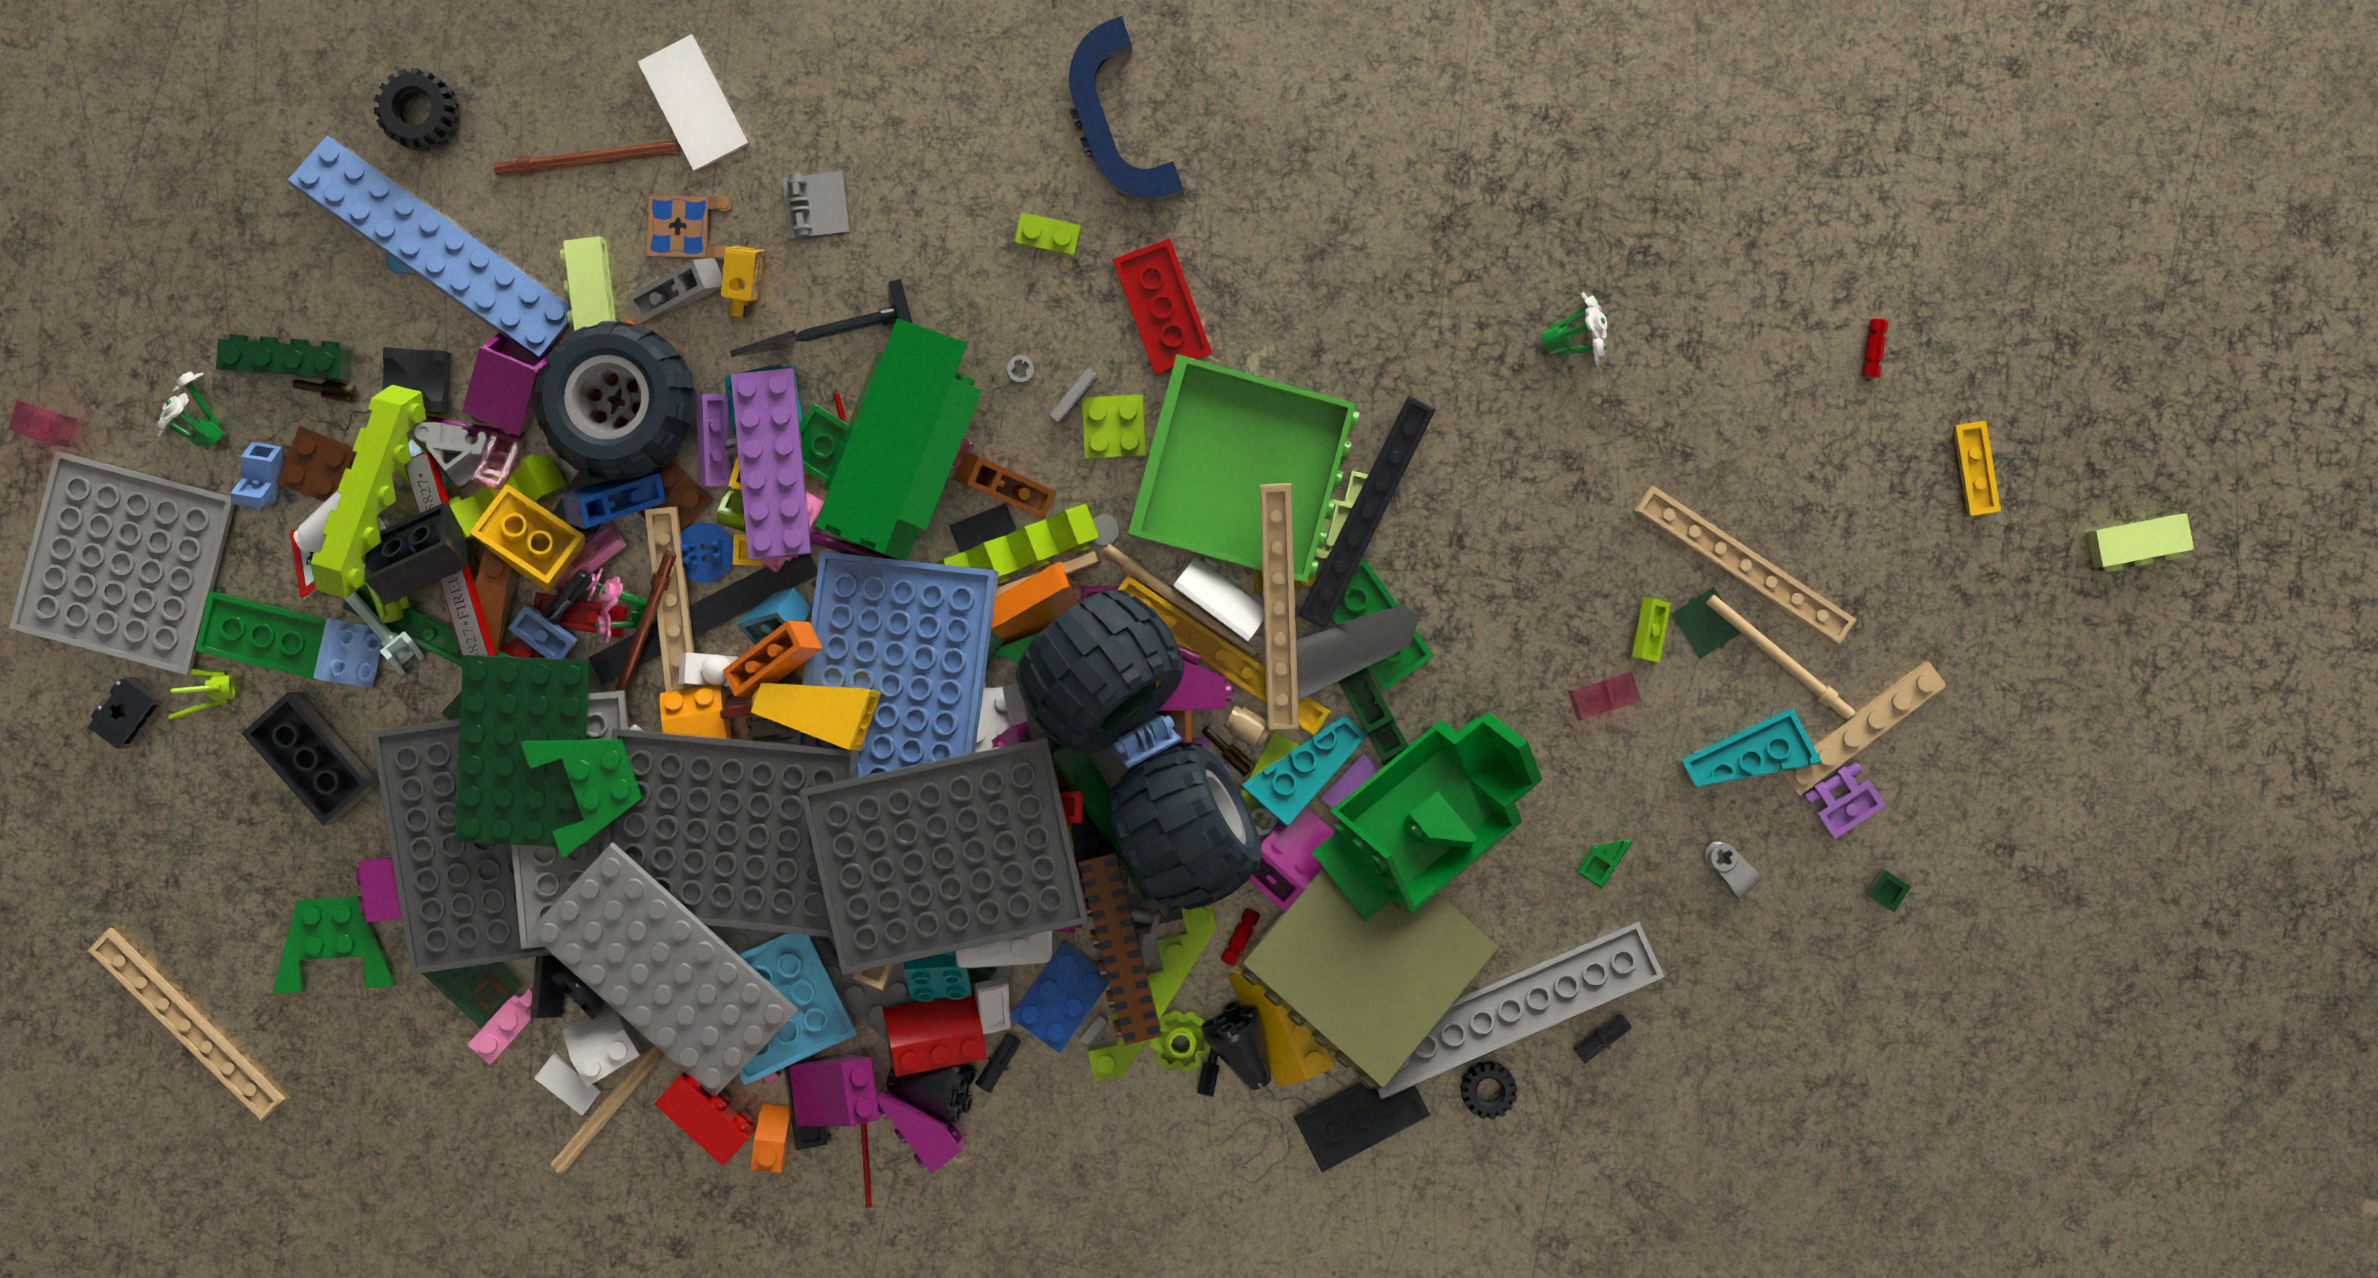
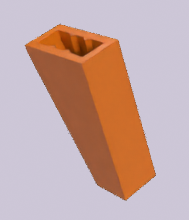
M1061 562L1051 565L995 597L988 652L1042 632L1056 618L1078 603Z

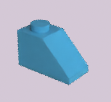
M793 587L773 593L741 618L737 625L752 643L756 645L788 620L804 622L812 608Z

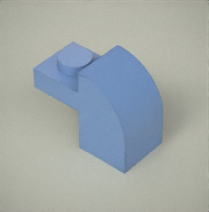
M251 442L241 455L242 478L230 493L231 504L242 505L250 509H262L266 502L274 503L280 489V484L277 481L283 468L282 446Z

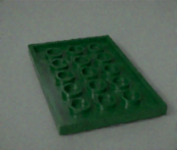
M463 655L455 842L557 846L552 831L583 820L562 759L530 769L521 742L526 740L588 739L591 660Z

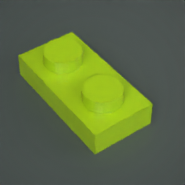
M1021 212L1014 242L1019 245L1075 257L1081 225Z
M1643 597L1642 607L1639 611L1636 637L1633 641V658L1660 663L1671 607L1670 602Z

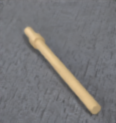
M1111 544L1105 547L1102 554L1121 566L1120 570L1130 577L1132 575L1206 628L1251 658L1255 656L1258 651L1256 647L1140 566L1141 562L1132 555L1126 556Z
M1713 594L1707 600L1706 604L1815 693L1817 700L1825 707H1832L1846 720L1853 716L1855 710L1838 697V692L1829 685L1824 686Z

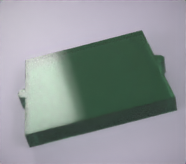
M1714 587L1696 598H1689V603L1671 613V616L1699 659L1717 648H1724L1726 642L1741 634L1740 631L1706 604L1713 594L1723 601Z

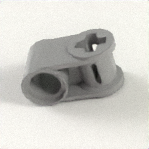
M1716 841L1710 843L1705 848L1704 860L1720 878L1723 885L1738 900L1762 879L1759 873L1731 845ZM1719 850L1724 852L1723 858L1725 860L1723 862L1717 861L1719 859L1717 854Z

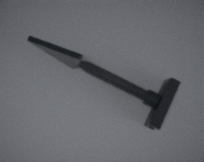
M898 279L888 283L887 291L890 306L879 308L878 312L804 329L795 334V330L731 350V357L792 348L795 342H810L880 324L887 326L895 324L897 318L913 323L902 281Z

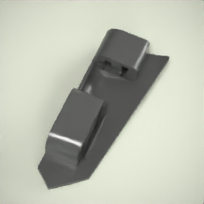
M1402 604L1296 639L1298 701L1410 646L1420 614L1407 605Z

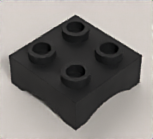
M383 347L382 391L390 385L420 391L423 396L425 413L447 414L451 353L440 350Z

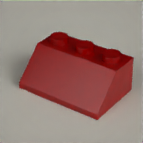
M973 990L971 996L959 1000L944 997L935 998L928 1002L915 1001L882 1008L890 1063L895 1077L987 1059L983 1029Z

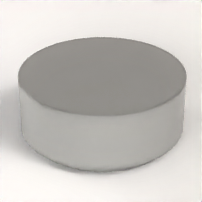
M1099 515L1093 519L1100 537L1093 541L1102 546L1114 543L1120 532L1117 521L1109 515Z

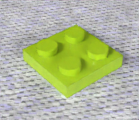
M1143 394L1082 397L1085 459L1146 456Z

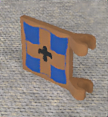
M649 195L646 256L715 258L716 260H724L725 246L708 245L709 210L731 211L732 201L725 196Z

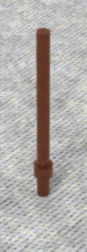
M677 140L538 158H532L531 155L517 157V160L494 163L495 175L518 172L520 175L534 174V170L679 152Z
M666 550L664 552L658 571L653 573L650 582L652 588L615 691L625 690V697L663 592L668 590L672 579L669 575L677 556L672 551Z

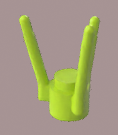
M361 558L365 574V559ZM366 583L374 600L381 623L393 622L404 617L403 609L409 607L407 595L386 604Z
M192 669V676L211 678V680H206L204 686L170 689V694L205 692L206 697L213 700L170 714L168 719L175 720L218 705H228V700L235 698L236 689L233 676L226 675V671L213 672Z

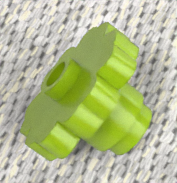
M1178 1009L1163 1014L1160 1018L1162 1035L1161 1037L1150 1039L1149 1042L1150 1047L1157 1051L1155 1056L1157 1063L1163 1065L1169 1071L1178 1066L1184 1073L1198 1068L1201 1065V1056H1207L1210 1053V1046L1205 1041L1200 1028L1205 1020L1198 1017L1193 1011L1187 1012L1184 1016ZM1175 1037H1186V1043L1183 1045L1176 1044Z

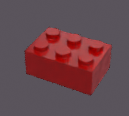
M683 1072L654 1105L720 1165L724 1166L756 1131V1126L753 1125L755 1120L744 1110L739 1112L731 1105L732 1099L724 1091L721 1090L716 1096H711L702 1088V1084L691 1075L689 1076L686 1072Z

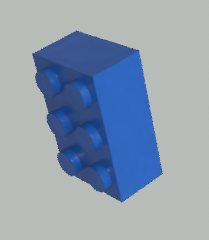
M1064 939L1009 1018L1060 1053L1109 985L1108 977H1101L1100 970L1098 969L1099 965L1095 959L1067 939Z

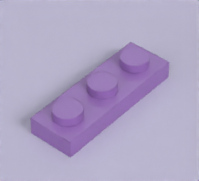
M697 394L696 425L699 487H729L731 459L726 449H730V446L726 447V441L730 439L728 395Z

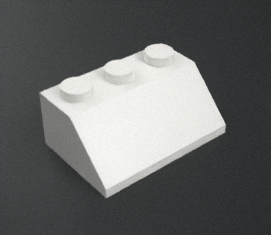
M1203 556L1201 560L1195 557L1173 587L1244 640L1249 641L1264 620L1263 599L1255 593H1252L1250 597L1240 590L1243 584L1228 574L1226 578H1223L1215 572L1218 566L1207 557Z

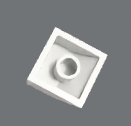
M608 1003L594 1020L586 1015L562 1030L571 1062L586 1087L646 1051L631 1023Z

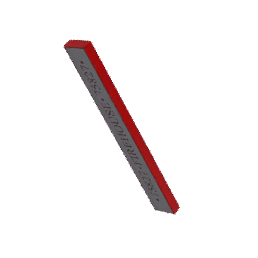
M430 451L411 457V461L404 466L419 514L443 502H447L450 505L437 460ZM467 562L466 568L439 580L462 657L463 655L496 656Z

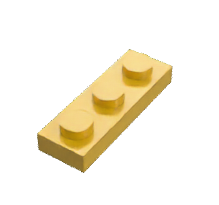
M1986 420L1953 426L1967 517L2000 512L2001 508Z

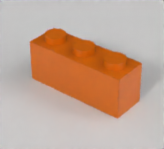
M788 620L722 671L735 697H752L761 683L776 684L823 648L810 622Z

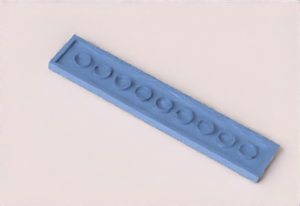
M328 135L289 177L288 183L290 186L539 361L569 326L567 313L568 310H572L571 306Z

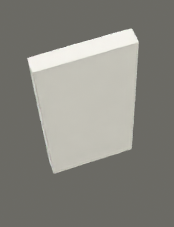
M692 34L638 61L694 172L749 145Z

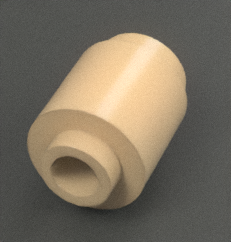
M1235 706L1224 725L1225 728L1230 730L1229 734L1254 748L1257 743L1263 745L1271 732L1268 731L1267 719L1246 707L1241 709Z

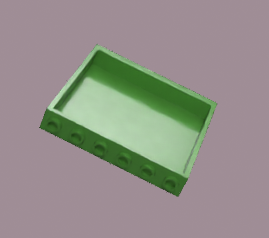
M1177 354L1127 534L1132 537L1262 572L1260 484L1291 483L1294 581L1306 584L1308 578L1314 579L1319 561L1314 560L1316 549H1322L1327 531H1323L1322 527L1325 518L1331 519L1335 502L1331 501L1330 497L1332 490H1338L1343 472L1338 471L1341 459L1347 460L1351 442L1346 441L1349 429L1355 430L1359 412L1354 411L1356 403Z

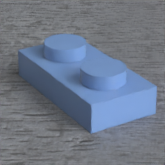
M527 603L508 629L546 658L564 659L578 639L559 625H554L547 621L548 617L544 618L542 612L530 603Z

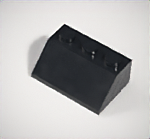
M443 502L380 531L381 543L365 554V582L387 604L466 568L467 544L450 505L447 502Z

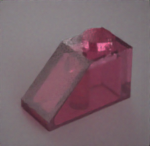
M17 400L8 429L50 444L69 447L77 418Z

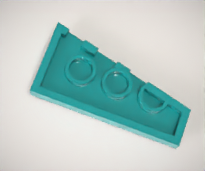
M1793 708L1681 761L1695 789L1820 765L1822 762Z
M1343 716L1288 753V755L1273 763L1252 779H1249L1241 785V788L1287 828L1368 735L1348 717Z

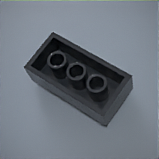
M287 692L241 733L323 826L336 823L380 784L300 692Z

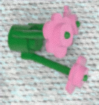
M600 567L597 575L591 573L593 582L586 590L590 591L588 601H591L595 589H601L600 599L603 602V611H601V616L597 617L595 627L597 628L598 635H603L604 643H609V638L611 637L610 628L638 627L647 598L622 591L623 585L617 576L613 579H608L605 584L599 582L603 568ZM618 599L629 603L627 615L632 617V621L611 622L608 611L611 607L616 606ZM656 612V614H655V617H654V619H653V622H652V624H653V623H654V621H655V618H656V615H657V612Z

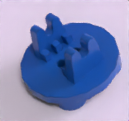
M699 522L688 526L681 532V551L683 552L682 560L686 578L698 583H711L721 579L731 571L733 541L724 528L713 523ZM702 544L706 545V548L704 550L701 549ZM704 556L708 558L706 562L703 561Z

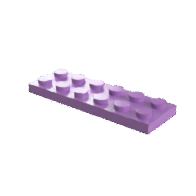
M787 368L731 374L748 558L754 560L812 554L794 369Z

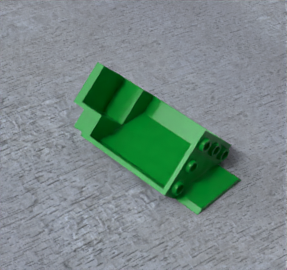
M899 318L896 319L884 352H877L824 484L823 490L828 491L815 527L882 554L907 561L919 529L927 530L982 392L981 389L974 387V380L959 374L955 375L967 346L966 342Z
M1487 712L1480 719L1476 716L1458 732L1443 720H1440L1330 810L1335 821L1333 828L1336 832L1312 851V856L1364 921H1367L1389 901L1399 909L1403 907L1410 914L1415 913L1522 823L1515 803L1542 781L1528 741L1490 712ZM1438 791L1477 837V840L1468 849L1424 844L1421 839L1417 840L1409 833L1406 828L1408 823L1405 819L1410 812Z

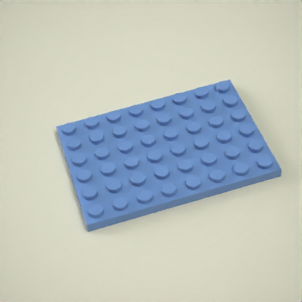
M820 551L811 625L823 649L805 662L802 685L863 688L881 692L861 751H859L857 777L975 752L998 571ZM796 730L794 744L845 749Z

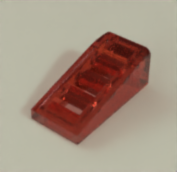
M733 692L730 693L720 711L721 718L728 719L755 715L751 713L753 706L752 697H735Z

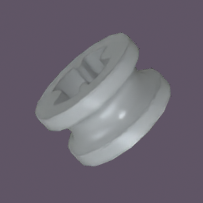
M1023 355L1014 356L1007 364V376L1015 384L1027 383L1031 380L1034 373L1033 362ZM1016 362H1022L1021 365L1024 363L1028 365L1029 368L1025 371V377L1019 378V374L1014 376L1012 373Z
M1258 807L1251 812L1252 818L1257 819L1255 815L1263 812L1265 817L1270 816L1271 823H1267L1268 828L1261 830L1259 825H1255L1258 835H1266L1274 829L1276 820L1264 807Z

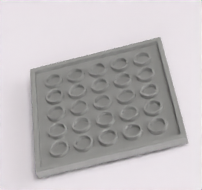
M55 451L9 629L172 672L191 675L197 653L194 650L208 593L213 591L235 508V504H231V497Z

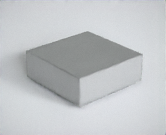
M1100 1011L1081 1034L1080 1040L1086 1045H1091L1108 1025V1017Z

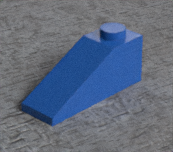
M659 472L649 473L646 476L630 480L618 479L591 484L561 494L567 523L584 529L666 502Z

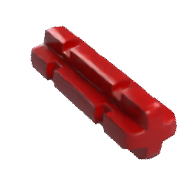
M1873 318L1870 321L1869 331L1871 335H1868L1864 360H1867V363L1863 365L1862 375L1866 378L1876 379L1881 374L1882 366L1879 363L1883 361L1886 342L1884 333H1887L1888 320L1882 318Z
M1251 908L1245 909L1241 917L1242 922H1238L1228 942L1229 947L1228 949L1225 948L1221 956V960L1230 966L1237 964L1240 958L1239 953L1240 951L1243 952L1253 932L1252 927L1253 925L1256 926L1260 918V914Z

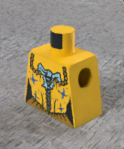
M741 246L725 247L721 297L730 298L729 316L747 318L749 301L758 300L766 250ZM739 279L743 280L745 284L744 290H741L738 286Z

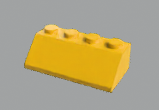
M1242 970L1228 975L1240 1004L1255 1005L1261 1013L1271 1074L1278 1088L1306 1081L1335 1068L1327 1047L1323 1048L1311 1038L1312 1032L1306 1026L1299 1027L1287 1016L1289 1011L1281 1004L1279 1006L1272 1004L1264 996L1266 991L1258 984L1253 986L1247 982L1240 974Z

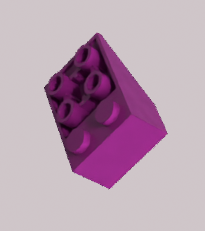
M1305 806L1287 828L1281 822H1278L1274 829L1260 842L1262 851L1260 866L1257 871L1250 874L1251 878L1249 881L1285 912L1322 868L1311 852L1331 837L1335 831Z
M887 1087L880 1091L876 1097L878 1112L885 1120L891 1119L897 1127L894 1130L895 1134L904 1145L910 1144L916 1152L913 1154V1157L923 1170L928 1168L933 1173L962 1151L966 1139L954 1123H947L900 1098L892 1090H888Z

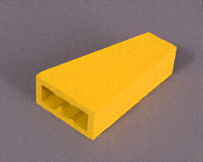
M761 683L752 696L753 706L751 713L847 750L861 751L881 692L863 688Z

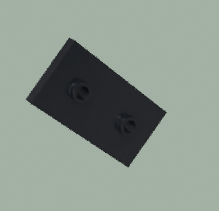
M1359 1082L1293 1118L1321 1172L1324 1173L1431 1115L1416 1086L1382 1100L1377 1089L1374 1087L1369 1089Z

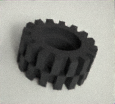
M1481 1061L1475 1067L1471 1066L1468 1068V1073H1464L1462 1077L1463 1082L1460 1083L1461 1097L1467 1108L1474 1115H1478L1482 1119L1487 1117L1490 1120L1496 1119V1116L1499 1115L1500 1117L1505 1116L1507 1110L1511 1111L1513 1102L1517 1100L1516 1092L1518 1090L1515 1079L1508 1069L1499 1063H1493V1061H1487V1063ZM1485 1079L1496 1080L1501 1089L1499 1096L1490 1102L1481 1100L1477 1094L1479 1083Z

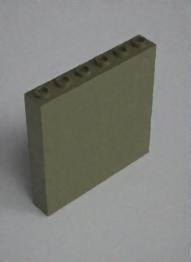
M1321 868L1308 886L1286 911L1281 913L1237 966L1242 970L1240 974L1247 982L1253 986L1258 984L1266 991L1264 996L1275 1006L1281 1004L1289 1011L1287 1016L1299 1027L1306 1026L1312 1032L1311 1038L1323 1048L1328 1046L1336 1053L1334 1058L1337 1062L1347 1069L1351 1066L1359 1074L1357 1078L1363 1085L1369 1089L1373 1087L1381 1089L1391 1080L1499 946L1439 893L1413 914H1410L1403 907L1397 908L1389 901L1367 921H1364L1324 869Z

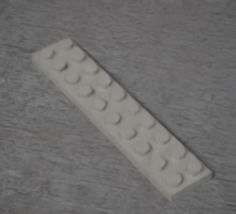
M1635 922L1456 999L1386 1086L1377 1089L1381 1099L1383 1100L1663 980L1665 976L1640 922Z

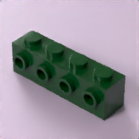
M229 334V339H218L216 370L235 374L350 382L352 351L340 348L339 342L321 341V346H310L309 340L291 339L290 344L279 343V338L260 336V342L248 341L249 336Z

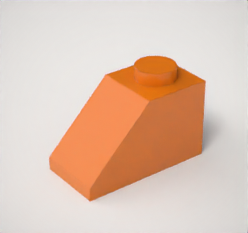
M761 1104L753 1142L751 1170L782 1173L786 1168L791 1129L789 1105Z

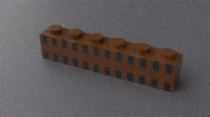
M1115 851L1080 860V868L1077 869L1081 887L1085 886L1087 898L1084 899L1088 917L1092 916L1095 929L1090 930L1094 948L1100 947L1103 959L1098 960L1101 977H1108L1110 989L1105 990L1109 1008H1115L1118 1020L1113 1021L1117 1039L1123 1038L1124 1045L1161 1037L1162 1031L1117 853Z

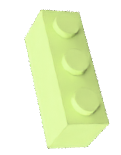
M596 236L563 241L564 249L560 250V260L562 267L567 270L568 280H564V292L566 298H570L572 310H568L567 313L570 328L576 331L583 326L598 325L601 321H616L606 240Z
M2187 513L2087 532L2093 567H2104L2105 572L2124 569L2123 563L2134 561L2135 566L2153 564V557L2163 555L2165 556V561L2184 557L2183 551L2194 550Z

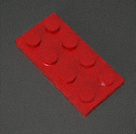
M1170 238L1112 259L1155 375L1173 369L1177 354L1196 360L1212 355Z

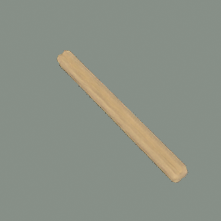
M653 1043L552 1161L551 1167L556 1172L564 1174L664 1056V1053Z

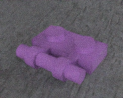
M1857 762L1847 768L1845 766L1841 767L1836 771L1837 774L1824 783L1822 781L1818 782L1813 786L1812 791L1804 795L1810 805L1820 799L1825 804V807L1816 812V815L1832 839L1838 838L1886 807L1870 780H1866L1859 785L1855 781L1854 777L1863 772ZM1844 784L1849 792L1835 800L1831 792Z

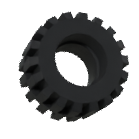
M411 68V72L406 69L398 70L400 75L398 77L394 74L389 75L387 78L390 82L387 85L381 83L379 89L382 90V94H376L374 99L379 104V107H374V114L380 118L376 121L379 127L384 129V133L400 145L417 151V148L422 151H430V146L437 149L442 146L440 143L442 139L448 142L452 138L448 134L450 130L456 131L458 128L454 120L460 119V112L456 110V107L460 105L458 99L453 96L455 94L453 90L431 72L426 70L422 72L418 68ZM416 95H429L431 112L428 118L419 125H406L403 116L406 103Z

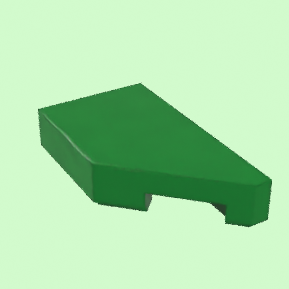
M1623 839L1591 846L1575 872L1602 889L1633 842L1629 839Z

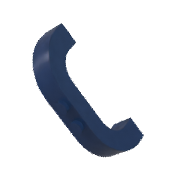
M1120 16L1095 27L1078 45L1069 71L1070 91L1075 106L1070 109L1075 126L1081 125L1085 136L1080 138L1085 155L1092 154L1098 171L1113 189L1128 198L1142 202L1170 200L1184 195V189L1174 161L1150 169H1141L1123 160L1115 146L1095 89L1096 77L1101 67L1109 60L1133 51L1123 18Z

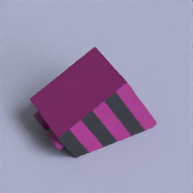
M501 333L495 335L479 348L462 413L471 416L476 422L496 426L505 434L521 435L531 426L535 416V409L538 407L537 395L534 394L537 376L541 377L547 364L544 360L551 352V349L539 361Z

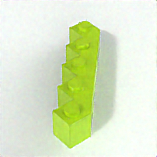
M390 385L372 397L367 409L372 412L366 428H360L352 450L357 453L351 470L345 469L337 490L341 494L336 511L330 510L321 533L326 538L320 553L315 551L310 563L317 591L347 598L366 584L361 557L381 543L376 515L396 502L392 473L411 461L407 432L426 420L423 396L420 391Z
M550 453L541 457H537L536 454L530 455L519 462L521 467L513 474L501 479L498 475L492 476L481 483L483 488L475 495L463 500L460 496L449 500L452 512L467 545L477 540L469 532L506 483L535 503H544L567 486Z
M1085 503L933 564L995 570L999 572L997 585L1009 581L1008 575L1030 566L1033 571L1050 564L1048 559L1072 550L1073 555L1090 548L1089 542L1100 537Z
M1213 904L1191 910L1182 908L1186 931L1157 937L1163 967L1146 972L1159 1020L1217 928ZM1116 1009L1111 1012L1112 1022L1118 1020ZM1116 1036L1117 1041L1089 1047L1088 1056L1094 1081L1098 1082L1124 1076L1146 1040L1124 1045L1123 1038L1117 1039Z

